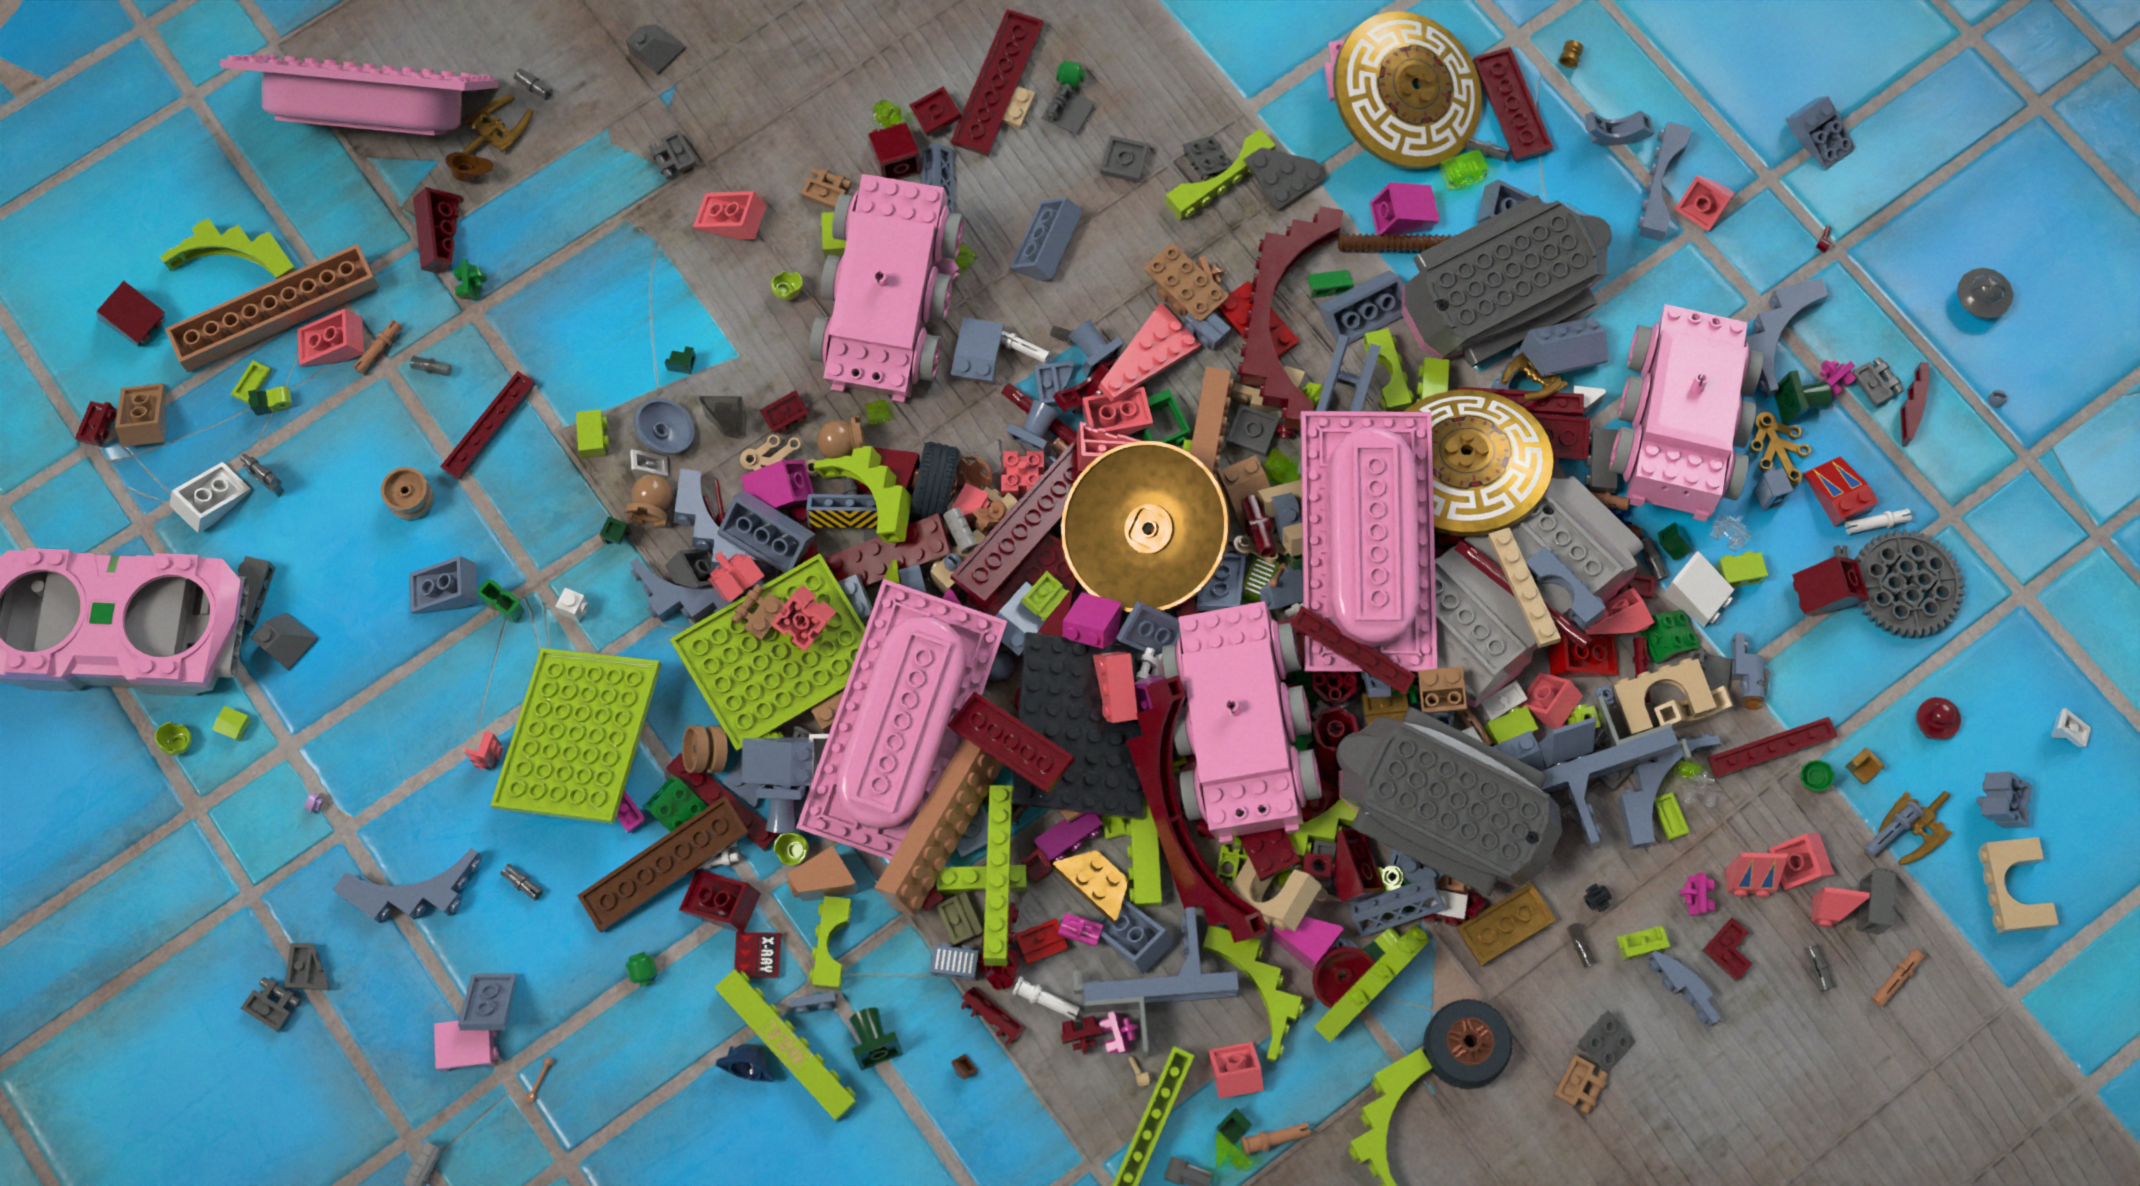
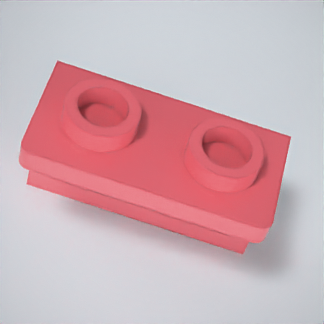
M485 731L478 751L465 748L464 753L469 758L468 760L474 763V767L486 770L487 767L494 769L497 759L499 760L502 756L503 747L493 733Z

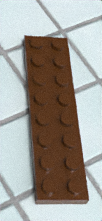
M724 796L578 894L577 897L598 931L602 933L750 832L729 799Z

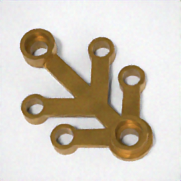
M1762 412L1755 419L1758 431L1749 449L1752 453H1760L1764 446L1762 441L1765 434H1767L1770 442L1764 457L1758 464L1759 469L1763 472L1771 469L1773 465L1772 458L1776 452L1791 486L1795 487L1801 481L1802 475L1799 470L1794 469L1785 449L1797 454L1800 458H1806L1811 449L1807 444L1797 445L1782 439L1776 433L1777 431L1786 434L1791 440H1796L1802 432L1800 427H1788L1776 422V418L1771 413ZM1763 419L1768 420L1769 424L1764 423ZM1791 431H1796L1797 435H1793ZM1753 444L1759 445L1760 449L1754 448ZM1800 449H1805L1807 453H1802ZM1762 462H1766L1769 467H1764ZM1790 474L1796 475L1797 478H1792Z

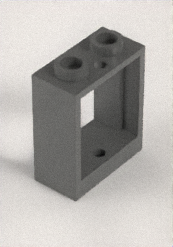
M1875 868L1861 878L1860 892H1868L1870 897L1858 906L1856 931L1880 934L1891 926L1896 873H1891L1886 868Z

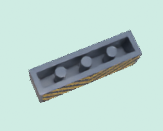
M808 494L806 508L808 527L877 528V507L873 495Z

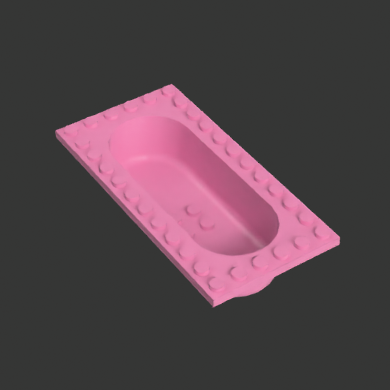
M273 54L228 55V59H220V68L262 71V108L267 113L275 115V120L441 135L446 134V130L458 128L461 124L462 90L499 88V80L493 79V75L461 73V76H454L452 71H441V74H434L432 69H422V72H414L415 68L402 67L401 71L395 70V66L383 65V69L375 68V64L363 63V67L356 66V62L344 61L343 65H338L336 60H324V63H317L315 58H304V61H297V57L285 56V59H278V55Z
M1301 411L1303 607L1339 628L1343 635L1360 644L1369 646L1410 672L1437 669L1431 412ZM1304 635V672H1365Z
M883 579L796 828L891 860L963 740V737L952 731L947 725L974 691L982 696L1007 621Z

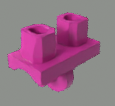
M1825 360L1821 363L1822 371L1820 375L1825 377L1821 381H1826L1829 384L1832 397L1842 391L1837 383L1839 379L1844 386L1856 379L1851 370L1855 366L1852 361H1849L1846 365L1843 363L1839 365L1836 360L1833 362Z
M1699 872L1697 875L1688 876V882H1685V889L1679 890V896L1685 897L1689 916H1697L1715 910V902L1706 899V892H1712L1714 889V880L1707 878L1706 873Z
M1065 913L1058 935L1096 947L1103 925L1086 920V917L1083 916L1080 918Z
M1113 1011L1108 1013L1109 1017L1099 1021L1102 1032L1108 1033L1113 1031L1115 1037L1105 1041L1107 1052L1124 1054L1132 1052L1129 1041L1135 1040L1133 1032L1139 1030L1138 1024L1131 1025L1130 1018L1122 1019L1120 1012L1116 1013Z

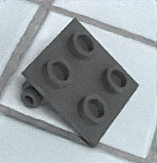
M1065 84L1061 87L1059 86L1041 119L1074 134H1078L1095 102L1072 92V86Z
M1213 136L1182 145L1184 147L1183 155L1188 159L1190 165L1194 166L1193 169L1197 171L1201 180L1211 179L1210 174L1226 170L1233 164Z
M1702 648L1697 649V652L1689 651L1688 658L1699 660L1710 691L1722 686H1726L1728 690L1732 659L1707 654L1706 650Z
M1607 1010L1587 1030V1033L1578 1040L1579 1044L1577 1047L1583 1052L1586 1051L1598 1066L1608 1073L1636 1041L1614 1015Z

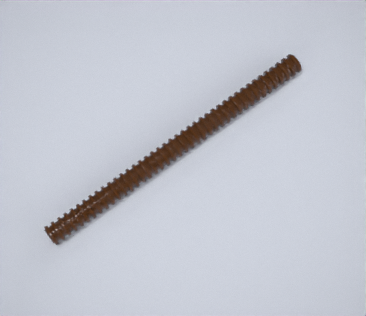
M1340 233L1338 235V249L1340 252L1342 250L1346 252L1352 250V252H1355V250H1358V252L1362 250L1368 252V250H1371V252H1374V250H1377V252L1381 250L1387 252V250H1390V252L1394 250L1396 252H1400V250L1406 252V250H1409V252L1413 250L1419 252L1421 250L1423 252L1453 236L1451 234H1448V236L1444 234L1441 236L1435 234V236H1432V234L1428 236L1422 234V236H1419V234H1416V236H1413V234L1409 236L1403 234V236H1400V234L1396 236L1394 234H1390V236L1384 234V236H1381L1379 233L1375 236L1374 233L1368 235V233H1365V235H1362V233L1358 235L1355 233L1352 235Z

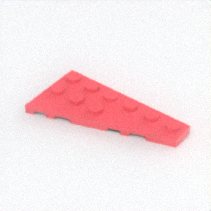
M1161 302L1100 382L1098 388L1113 402L1196 352L1202 344Z

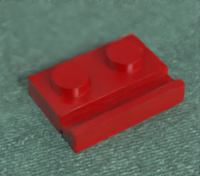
M1057 918L1015 934L1026 965L1068 950L1065 938L1058 935L1060 925Z

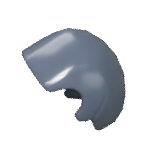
M997 650L987 679L989 682H1004L1014 673L1015 662L1010 653L1004 650Z

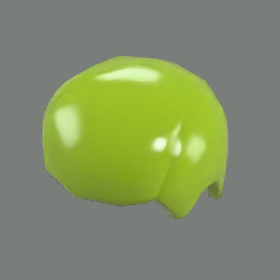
M784 270L780 274L775 275L771 280V291L781 300L797 298L803 287V278L798 272L789 274Z
M167 722L161 725L155 732V742L162 752L175 756L183 754L188 750L192 743V736L183 724L176 725L172 722Z
M788 832L781 834L775 840L773 851L779 857L780 862L789 866H795L803 863L808 857L809 844L801 834Z

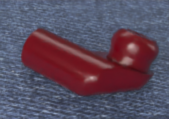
M1476 892L1469 894L1468 902H1470V908L1466 911L1467 916L1474 919L1485 908V901Z

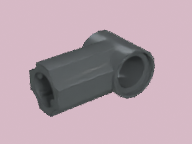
M1171 1156L1163 1179L1181 1186L1183 1184L1187 1186H1209L1213 1173L1192 1166L1188 1161Z

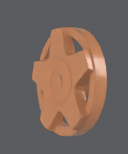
M970 455L959 461L956 469L957 482L962 488L966 483L980 489V485H985L988 488L991 486L992 472L984 459L979 456ZM968 460H975V462L971 464Z

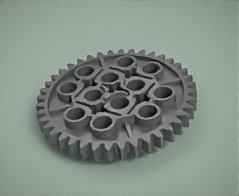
M1906 529L1901 534L1898 530H1895L1893 535L1888 531L1885 536L1880 534L1877 539L1873 538L1870 543H1866L1864 549L1862 548L1859 551V555L1854 560H1858L1870 600L1859 603L1857 608L1864 607L1861 614H1869L1868 621L1875 619V627L1882 624L1883 632L1890 628V635L1898 631L1899 637H1902L1905 632L1908 638L1913 633L1916 638H1919L1922 634L1926 637L1930 632L1934 634L1938 629H1943L1945 624L1948 625L1952 621L1951 619L1957 615L1955 612L1961 608L1959 606L1963 602L1961 597L1965 594V591L1961 590L1965 583L1959 582L1964 575L1957 574L1961 570V567H1954L1957 559L1950 560L1953 553L1946 554V546L1939 548V540L1932 543V536L1924 539V533L1917 537L1915 530L1910 535H1908ZM1912 551H1916L1919 557L1914 556ZM1882 554L1888 555L1890 560H1886ZM1897 560L1896 564H1895V565L1893 566V568L1891 569V570H1892L1891 573L1888 574V575L1885 577V579L1881 582V580L1883 579V577L1886 575L1888 568H1890V567L1894 564V562ZM1930 563L1935 564L1937 569H1933ZM1900 566L1905 567L1908 573L1903 572ZM1870 569L1875 570L1878 576L1873 575ZM1918 579H1922L1926 585H1922ZM1888 582L1894 583L1896 588H1892ZM1932 587V589L1927 594V598L1918 606V604L1923 599L1924 593H1926ZM1936 591L1941 592L1944 598L1939 597ZM1907 594L1911 595L1914 601L1909 600ZM1894 597L1898 598L1897 602L1893 600ZM1877 598H1881L1885 604L1879 603ZM1925 607L1930 608L1931 611H1932V614L1928 613V612L1925 610ZM1895 610L1900 611L1903 617L1897 616Z

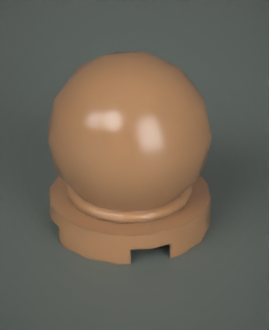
M860 416L851 417V422L849 423L843 420H832L820 428L817 434V447L825 458L833 459L851 456L853 449L866 446L864 431L860 427Z
M654 474L644 475L638 479L632 487L631 500L633 503L627 504L625 513H627L626 517L640 525H643L645 521L654 523L653 527L655 528L665 526L668 515L664 511L670 507L673 498V491L669 482L662 476Z

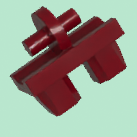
M1094 1015L1083 1018V1030L1076 1031L1074 1020L1062 1022V1044L1080 1041V1043L1072 1044L1073 1051L1082 1049L1083 1055L1088 1054L1087 1048L1095 1046L1094 1039L1085 1040L1102 1036L1101 1026H1098Z

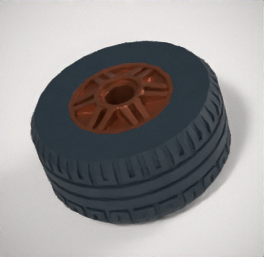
M931 441L925 443L920 466L915 471L912 484L914 493L909 516L913 520H922L939 513L943 518V522H945L943 515L947 512L948 505L954 497L958 479L956 469L960 450L957 447H949V445H942L941 443L935 444L936 442Z
M1474 999L1456 1000L1442 1007L1430 1020L1423 1038V1052H1425V1056L1432 1066V1072L1440 1080H1443L1444 1083L1460 1089L1483 1087L1495 1080L1508 1065L1513 1049L1512 1033L1506 1020L1500 1015L1501 1013L1497 1012L1491 1005ZM1464 1040L1468 1041L1472 1048L1467 1047L1464 1044Z

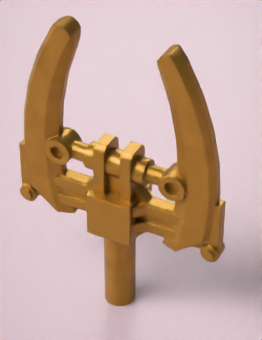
M514 94L500 97L488 103L465 119L466 124H471L474 131L477 129L479 135L462 149L463 152L470 154L485 141L487 143L492 142L491 145L494 148H499L500 153H503L527 127L533 115V110L531 108L527 109L522 119L510 131L505 129L503 121L500 122L498 117L492 118L490 113L502 105L515 100ZM482 121H489V124H484ZM499 131L504 133L502 138L497 135Z
M1523 352L1509 363L1501 379V383L1506 385L1511 376L1519 370L1525 371L1527 378H1532L1533 383L1537 382L1543 385L1542 389L1525 394L1523 397L1524 401L1548 397L1566 388L1568 384L1566 381L1562 382L1558 375L1542 377Z
M1943 791L1928 807H1920L1925 815L1918 817L1910 826L1913 830L1912 834L1915 835L1917 833L1921 835L1924 843L1910 854L1900 858L1899 865H1906L1923 858L1937 846H1940L1952 834L1950 830L1946 831L1944 829L1943 823L1935 821L1936 815L1934 814L1950 798L1946 791ZM1905 792L1894 803L1895 806L1884 818L1878 834L1893 821L1896 813L1899 814L1908 806L1907 803L1909 801L1917 804L1919 803L1918 800L1910 798L1909 792ZM1922 827H1928L1933 832L1932 835L1926 834Z

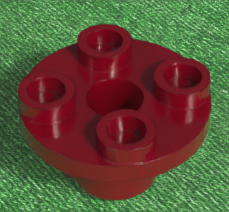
M1933 697L1927 699L1916 710L1917 725L1927 739L1946 740L1952 737L1960 728V712L1951 701L1945 698Z
M1008 949L1007 966H985L983 959L984 951L982 952L980 961L977 963L978 970L983 973L995 990L1007 989L1016 983L1020 958L1014 950Z

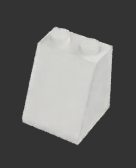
M1697 551L1672 581L1663 596L1705 627L1708 622L1713 624L1720 615L1718 610L1721 606L1726 608L1733 598L1730 595L1734 589L1706 558Z

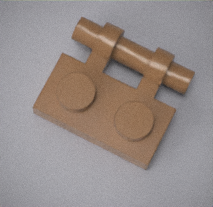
M814 167L812 175L816 176L817 179L808 177L800 193L801 197L835 210L839 195H846V190L840 188L845 187L849 189L852 181L845 179V176L840 174L838 176L831 174L829 170L824 168L818 169ZM827 180V181H830V182H832V183H834V184H833V186H832V185L827 184V183H824V182Z
M756 584L753 590H749L746 594L747 598L742 605L737 606L735 609L736 613L731 620L739 624L742 618L747 620L748 622L744 626V630L762 641L771 629L772 622L785 608V603L771 593H768L765 599L761 598L759 595L763 588ZM753 603H756L759 607L752 615L748 610Z
M1574 1055L1553 1096L1573 1107L1579 1099L1583 1102L1580 1111L1588 1115L1591 1108H1594L1597 1103L1596 1098L1600 1090H1604L1606 1086L1605 1081L1608 1074L1600 1070L1597 1077L1592 1075L1595 1065ZM1587 1082L1592 1084L1588 1095L1582 1092Z

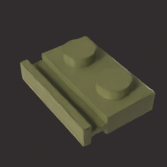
M966 892L936 905L953 946L983 934V930Z

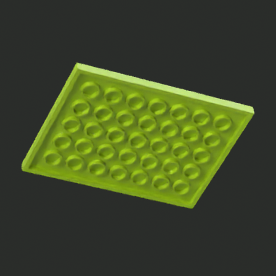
M821 554L814 556L761 586L763 591L759 595L765 599L768 593H771L786 604L791 595L804 585L816 595L814 598L816 602L821 604L824 601L836 611V614L824 628L818 639L806 651H803L792 642L794 637L791 634L787 633L784 636L773 626L763 640L760 641L744 630V626L748 622L747 620L742 618L739 624L732 621L731 618L736 613L735 609L738 605H742L747 596L740 598L669 639L736 752L742 749V738H760L846 687L866 628ZM753 603L748 612L753 615L759 605Z
M541 648L490 806L497 810L614 824L662 666L660 661Z

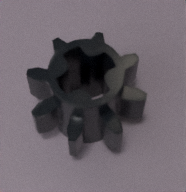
M1597 883L1585 890L1587 894L1584 896V900L1592 911L1597 908L1601 912L1610 906L1608 901L1612 899V896L1604 885L1598 887Z

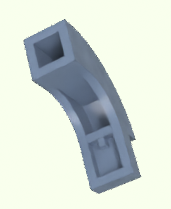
M1592 111L1585 114L1586 130L1591 135L1592 142L1599 145L1629 144L1654 135L1651 118L1642 111L1613 120L1604 119Z

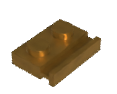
M1368 693L1362 694L1366 726L1378 717L1402 721L1409 708L1407 694L1381 698L1368 697Z

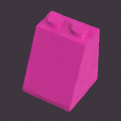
M1389 182L1369 202L1377 235L1379 233L1381 236H1384V234L1388 236L1394 234L1396 236L1397 234L1429 231L1439 222V214L1436 209L1431 185Z
M781 460L741 476L744 491L777 511L807 503L808 494H814L804 460Z
M1081 592L1063 620L1062 637L1099 648L1107 647L1118 640L1116 637L1121 630L1122 602Z
M1303 916L1295 931L1286 928L1282 931L1272 924L1270 939L1313 972L1321 957L1339 939L1344 928Z

